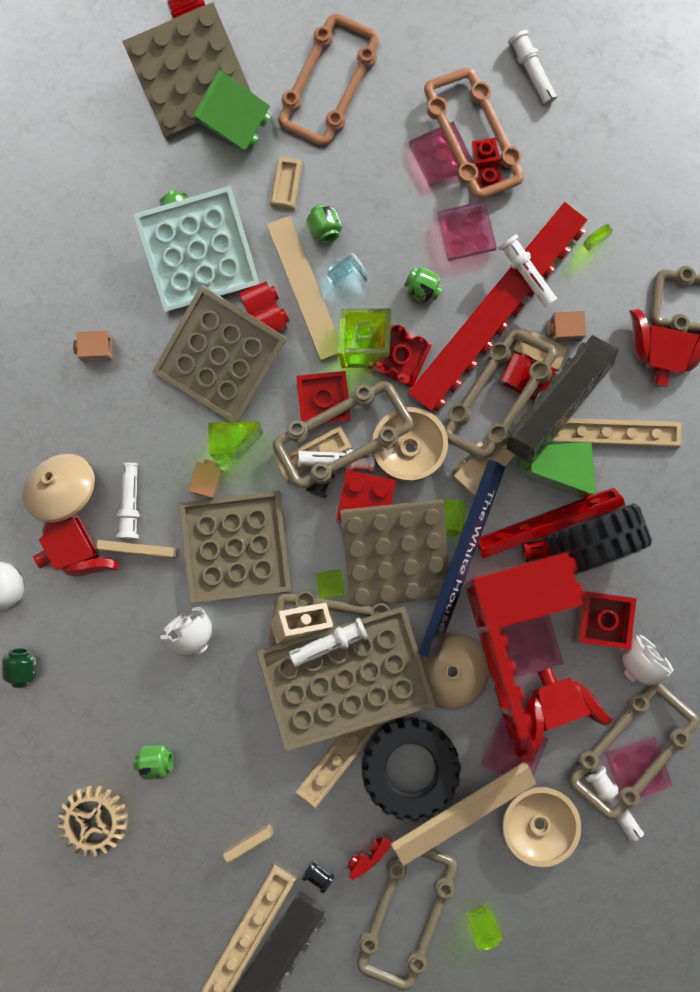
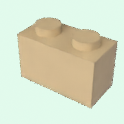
M326 603L279 611L270 621L276 645L333 627Z

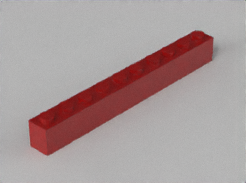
M565 201L525 249L526 252L531 254L530 261L545 279L555 270L554 262L558 258L563 260L569 253L571 248L568 245L574 239L578 242L586 232L584 225L588 219ZM512 267L508 269L408 391L407 397L422 409L431 413L433 410L438 412L447 401L444 398L449 391L453 393L463 382L459 379L466 371L469 374L478 364V361L475 359L480 353L485 355L494 344L491 339L497 333L501 336L509 326V323L506 322L511 315L516 317L525 306L522 301L527 295L530 298L533 297L535 293L518 269Z

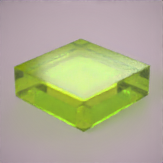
M605 224L589 235L583 244L589 252L606 240L613 232L609 224Z
M341 569L316 573L320 598L345 594Z

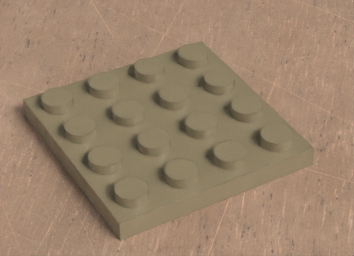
M214 2L122 41L164 138L198 124L193 120V115L219 70L251 92Z
M200 285L152 373L237 425L288 338L205 286Z
M280 491L179 503L190 604L292 591Z
M443 499L340 510L351 604L374 606L378 603L395 604L438 599L449 570Z

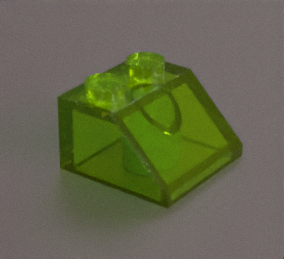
M391 308L341 309L338 354L342 368H367L390 355Z
M260 421L208 423L209 455L218 461L219 464L233 463V459H240L263 434V427Z

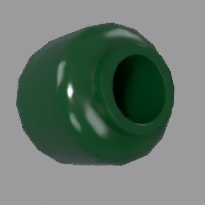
M26 648L9 650V653L2 659L3 680L10 683L14 688L26 687L27 683L36 678L35 655Z

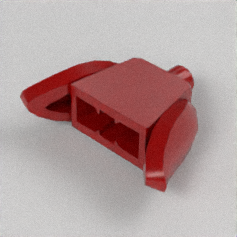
M640 309L629 310L632 319L634 350L639 361L644 363L645 369L656 371L653 385L668 387L670 375L679 376L697 367L700 363V334L696 335L654 325L649 327L648 321Z
M77 514L59 522L44 523L42 529L43 536L39 538V542L44 550L33 556L34 562L40 569L51 563L55 570H62L66 575L73 577L91 575L106 570H119L117 560L98 558L100 555Z
M552 667L537 672L543 687L531 691L532 696L528 698L525 707V713L528 712L531 718L533 728L529 729V732L534 740L536 751L541 746L544 731L585 716L604 726H607L613 720L585 685L578 681H572L570 677L557 682Z

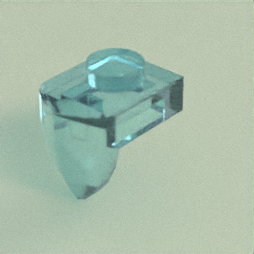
M354 253L347 255L342 260H335L328 268V279L334 286L352 271L363 281H368L365 268Z

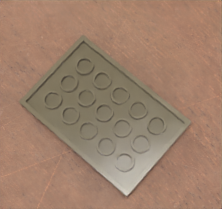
M405 606L361 619L368 635V640L361 639L350 644L347 649L340 647L298 667H295L289 652L334 633L336 627L257 651L285 752L435 706ZM350 622V623H347V624H344V625H340V627L343 628V627H345V626H347V625H350V624H352V623H354V622Z

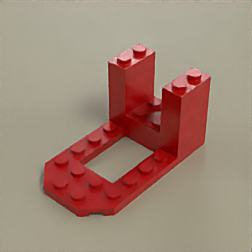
M568 552L476 577L464 585L509 739H513L517 746L514 747L517 759L524 764L535 761L534 754L537 753L534 740L529 732V729L533 728L529 713H525L521 705L525 698L521 686H516L513 676L517 675L513 659L508 660L505 649L509 648L506 634L505 632L500 633L499 628L583 605L582 599H585L584 590L581 583L577 584L574 573H577V567L573 557L569 558Z

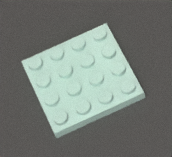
M231 186L133 214L164 312L190 305L200 285L221 296L260 284Z

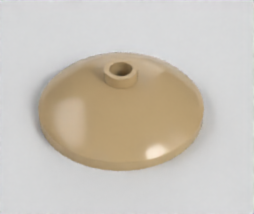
M406 407L413 419L411 431L399 437L398 444L394 448L386 449L381 447L373 451L379 467L389 476L402 481H418L431 476L441 467L448 451V437L443 424L435 415L421 408ZM396 410L387 414L379 422L372 440L378 438L382 428L387 426L397 428L403 424ZM408 446H413L415 450L413 452H407L406 448Z
M75 454L56 455L39 464L30 474L24 487L23 501L27 511L39 521L49 523L59 522L75 515L84 507L93 492L95 476L92 467L84 458Z
M446 633L437 659L420 655L435 706L444 709L462 708L473 703L484 691L488 681L489 668L483 650L471 638L459 633ZM450 667L457 669L455 676L451 677L448 675Z
M534 787L517 795L508 805L503 818V834L509 849L518 859L532 866L550 867L563 862L574 852L581 835V821L576 807L564 794L548 787ZM538 819L543 820V825L540 828L535 827V822Z

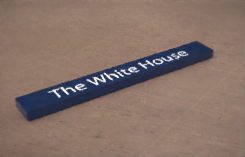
M489 459L419 650V655L437 659L506 468L496 461Z

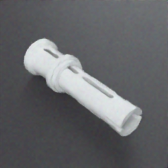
M522 30L513 35L508 40V44L513 46L518 56V64L525 67L542 100V104L548 105V101L550 103L557 99V95L537 59L538 51L531 45L528 39V31Z
M515 234L501 244L498 249L500 251L503 250L511 262L510 266L518 269L529 287L543 304V307H546L556 300L557 297L530 261L531 254L523 249L517 240L519 237ZM530 274H532V276L534 277V279L536 280V282L539 284V286L541 287V289L543 290V292L540 290V288H539L538 285L535 283V281L533 280V278L531 277Z
M348 449L345 453L298 450L297 466L313 467L320 462L329 464L353 450ZM371 452L343 468L349 471L368 470L369 473H373L375 466L374 454Z
M122 463L121 505L117 513L119 533L116 534V539H139L137 519L140 518V514L136 510L137 463Z
M359 617L356 619V622L343 628L340 626L336 627L334 633L289 653L295 667H298L340 647L347 649L350 644L361 639L368 640L369 638Z
M599 766L594 772L588 773L585 776L586 781L591 782L597 791V797L602 802H605L610 809H613L619 802V788L616 784H612L608 778L606 768ZM628 809L616 819L630 842L638 840L636 835L640 838L644 835V832L640 829Z

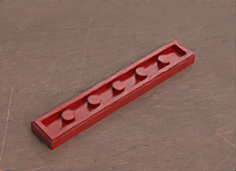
M610 488L481 536L477 549L483 558L623 507L625 506L624 498L615 488Z

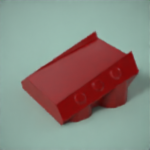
M384 322L378 329L375 340L364 360V366L412 387L418 378L432 343L426 341L421 336H415L407 332L399 324L391 325Z

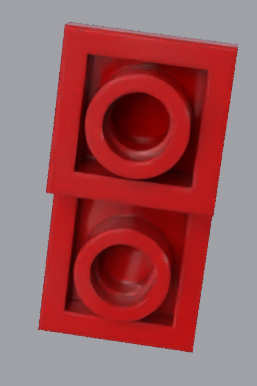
M496 138L472 141L473 162L478 169L476 181L479 188L482 189L503 181Z
M383 833L380 838L375 837L370 845L369 851L372 852L371 854L363 850L360 851L358 856L354 854L347 865V868L350 869L348 878L354 880L374 867L389 850L393 843L392 837Z

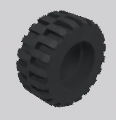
M635 503L547 535L546 544L551 556L568 552L569 558L573 557L577 567V573H574V575L630 556L648 548L652 543V537L642 511Z
M415 717L395 719L396 721L384 724L378 732L376 731L372 735L371 740L366 744L361 764L364 787L370 795L371 801L376 806L378 805L382 812L388 816L392 814L396 819L404 820V818H410L411 821H419L420 817L425 816L428 819L433 817V813L437 810L440 812L446 808L445 804L449 800L452 801L456 795L455 789L459 787L461 780L459 777L461 771L459 754L446 733L432 722ZM405 744H416L424 747L432 755L435 763V773L432 781L425 788L417 792H403L392 785L387 776L386 766L389 756L395 749Z

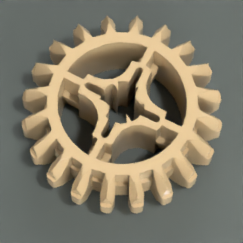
M91 785L86 787L85 792L80 788L76 790V796L71 794L67 797L69 803L64 802L61 805L65 812H60L58 818L64 820V822L59 823L57 828L65 829L60 838H69L66 847L69 848L74 844L76 846L74 849L75 854L83 849L84 857H88L91 850L94 857L100 855V849L104 854H108L110 847L116 848L118 846L117 840L124 838L125 835L120 830H126L128 825L121 821L127 819L128 814H120V811L126 806L124 803L117 806L116 802L120 799V796L116 795L111 799V789L102 794V786H98L95 793ZM86 801L98 802L97 806L91 811L85 808L83 810L78 808L80 803ZM105 808L111 814L112 826L104 817ZM97 813L95 816L97 820L95 822L98 823L89 829V822L91 820L88 819ZM74 816L76 817L75 820L81 824L82 830L80 834L75 828ZM92 832L100 834L104 832L109 835L107 838L99 841L87 840Z

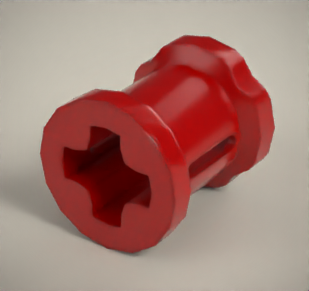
M543 538V541L522 544L524 562H529V559L551 557L546 544V538Z

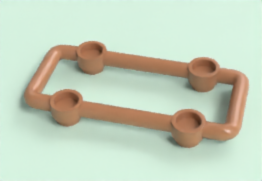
M341 14L330 15L324 26L316 28L313 33L314 46L292 90H288L282 95L283 108L278 118L281 128L320 146L329 144L334 134L344 129V114L366 69H371L376 63L375 51L379 45L380 38L375 30ZM338 24L370 39L366 47H362L358 51V66L336 110L326 115L327 129L324 135L321 136L288 121L291 113L300 109V94L322 49H327L331 46L333 41L331 31L334 25Z
M463 68L429 80L424 86V93L429 102L426 111L431 119L438 121L459 166L457 171L459 182L467 185L471 194L479 199L487 198L520 185L524 178L523 171L519 165L522 157L521 152L518 148L510 146L488 99L491 94L489 85L480 81L476 72L470 68ZM468 78L472 86L469 94L470 99L473 103L481 105L502 150L500 162L504 168L511 169L514 176L482 189L479 188L476 181L478 169L473 163L467 162L445 115L448 108L447 102L443 98L437 97L434 89Z

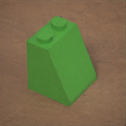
M219 70L194 113L193 120L242 151H245L247 147L252 149L259 136L255 132L259 125L264 127L269 120L271 114L267 111L270 105Z
M592 442L529 446L522 452L523 456H519L520 471H524L525 478L580 498L596 494Z

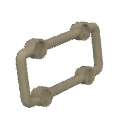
M689 266L680 267L677 271L669 269L659 271L654 280L650 312L652 323L655 326L677 331L700 333V323L689 321L688 317L683 314H677L672 318L660 317L664 280H674L677 286L685 288L692 283L700 284V274L695 273L694 269Z
M512 330L505 336L502 342L493 344L489 350L490 361L462 403L453 405L448 412L450 421L445 427L448 442L479 459L489 458L498 446L506 445L510 440L509 429L539 383L548 382L552 376L550 367L557 357V350L552 344L521 330ZM515 340L547 353L542 361H537L530 367L531 379L501 424H495L489 429L488 438L490 441L484 449L453 434L458 426L469 422V409L499 364H506L510 360L511 351L509 348Z
M382 381L371 387L360 385L355 389L354 396L305 422L301 420L292 421L288 426L287 432L275 438L273 449L295 487L306 488L314 483L324 485L331 480L332 473L381 447L386 449L394 448L398 444L399 437L411 431L413 419L391 383ZM385 391L403 424L397 428L389 426L382 428L378 438L329 464L321 462L315 464L311 469V474L300 478L283 445L291 440L294 442L304 441L308 436V431L357 405L361 407L370 406L374 402L375 395Z
M302 591L299 594H280L275 600L272 618L279 611H284L285 603L296 604L298 608L326 603L328 610L369 617L390 611V608L384 603H378L371 607L316 598L313 593ZM272 627L270 628L268 640L269 647L276 645Z
M660 684L650 685L642 694H636L631 697L628 703L629 709L592 751H586L580 755L578 760L579 766L570 776L571 787L603 817L609 820L618 819L626 809H632L639 804V794L677 751H682L689 747L691 743L690 736L698 727L699 720L697 715ZM655 694H658L685 717L688 723L682 729L674 730L669 735L668 746L632 787H626L620 791L618 795L619 802L613 809H610L583 785L580 780L586 773L594 772L598 768L599 758L636 716L644 715L649 710V701Z
M430 849L421 856L445 865L447 869L444 876L438 878L435 882L434 889L437 896L417 950L410 952L407 957L409 971L406 979L367 965L370 955L376 953L379 949L378 933L397 882L405 878L407 874V865L403 866L398 856L392 858L387 863L388 880L369 930L362 933L359 938L361 951L357 959V968L360 973L400 990L411 989L417 980L418 974L426 971L428 967L426 953L445 901L452 898L456 890L453 882L457 872L456 861L452 857Z

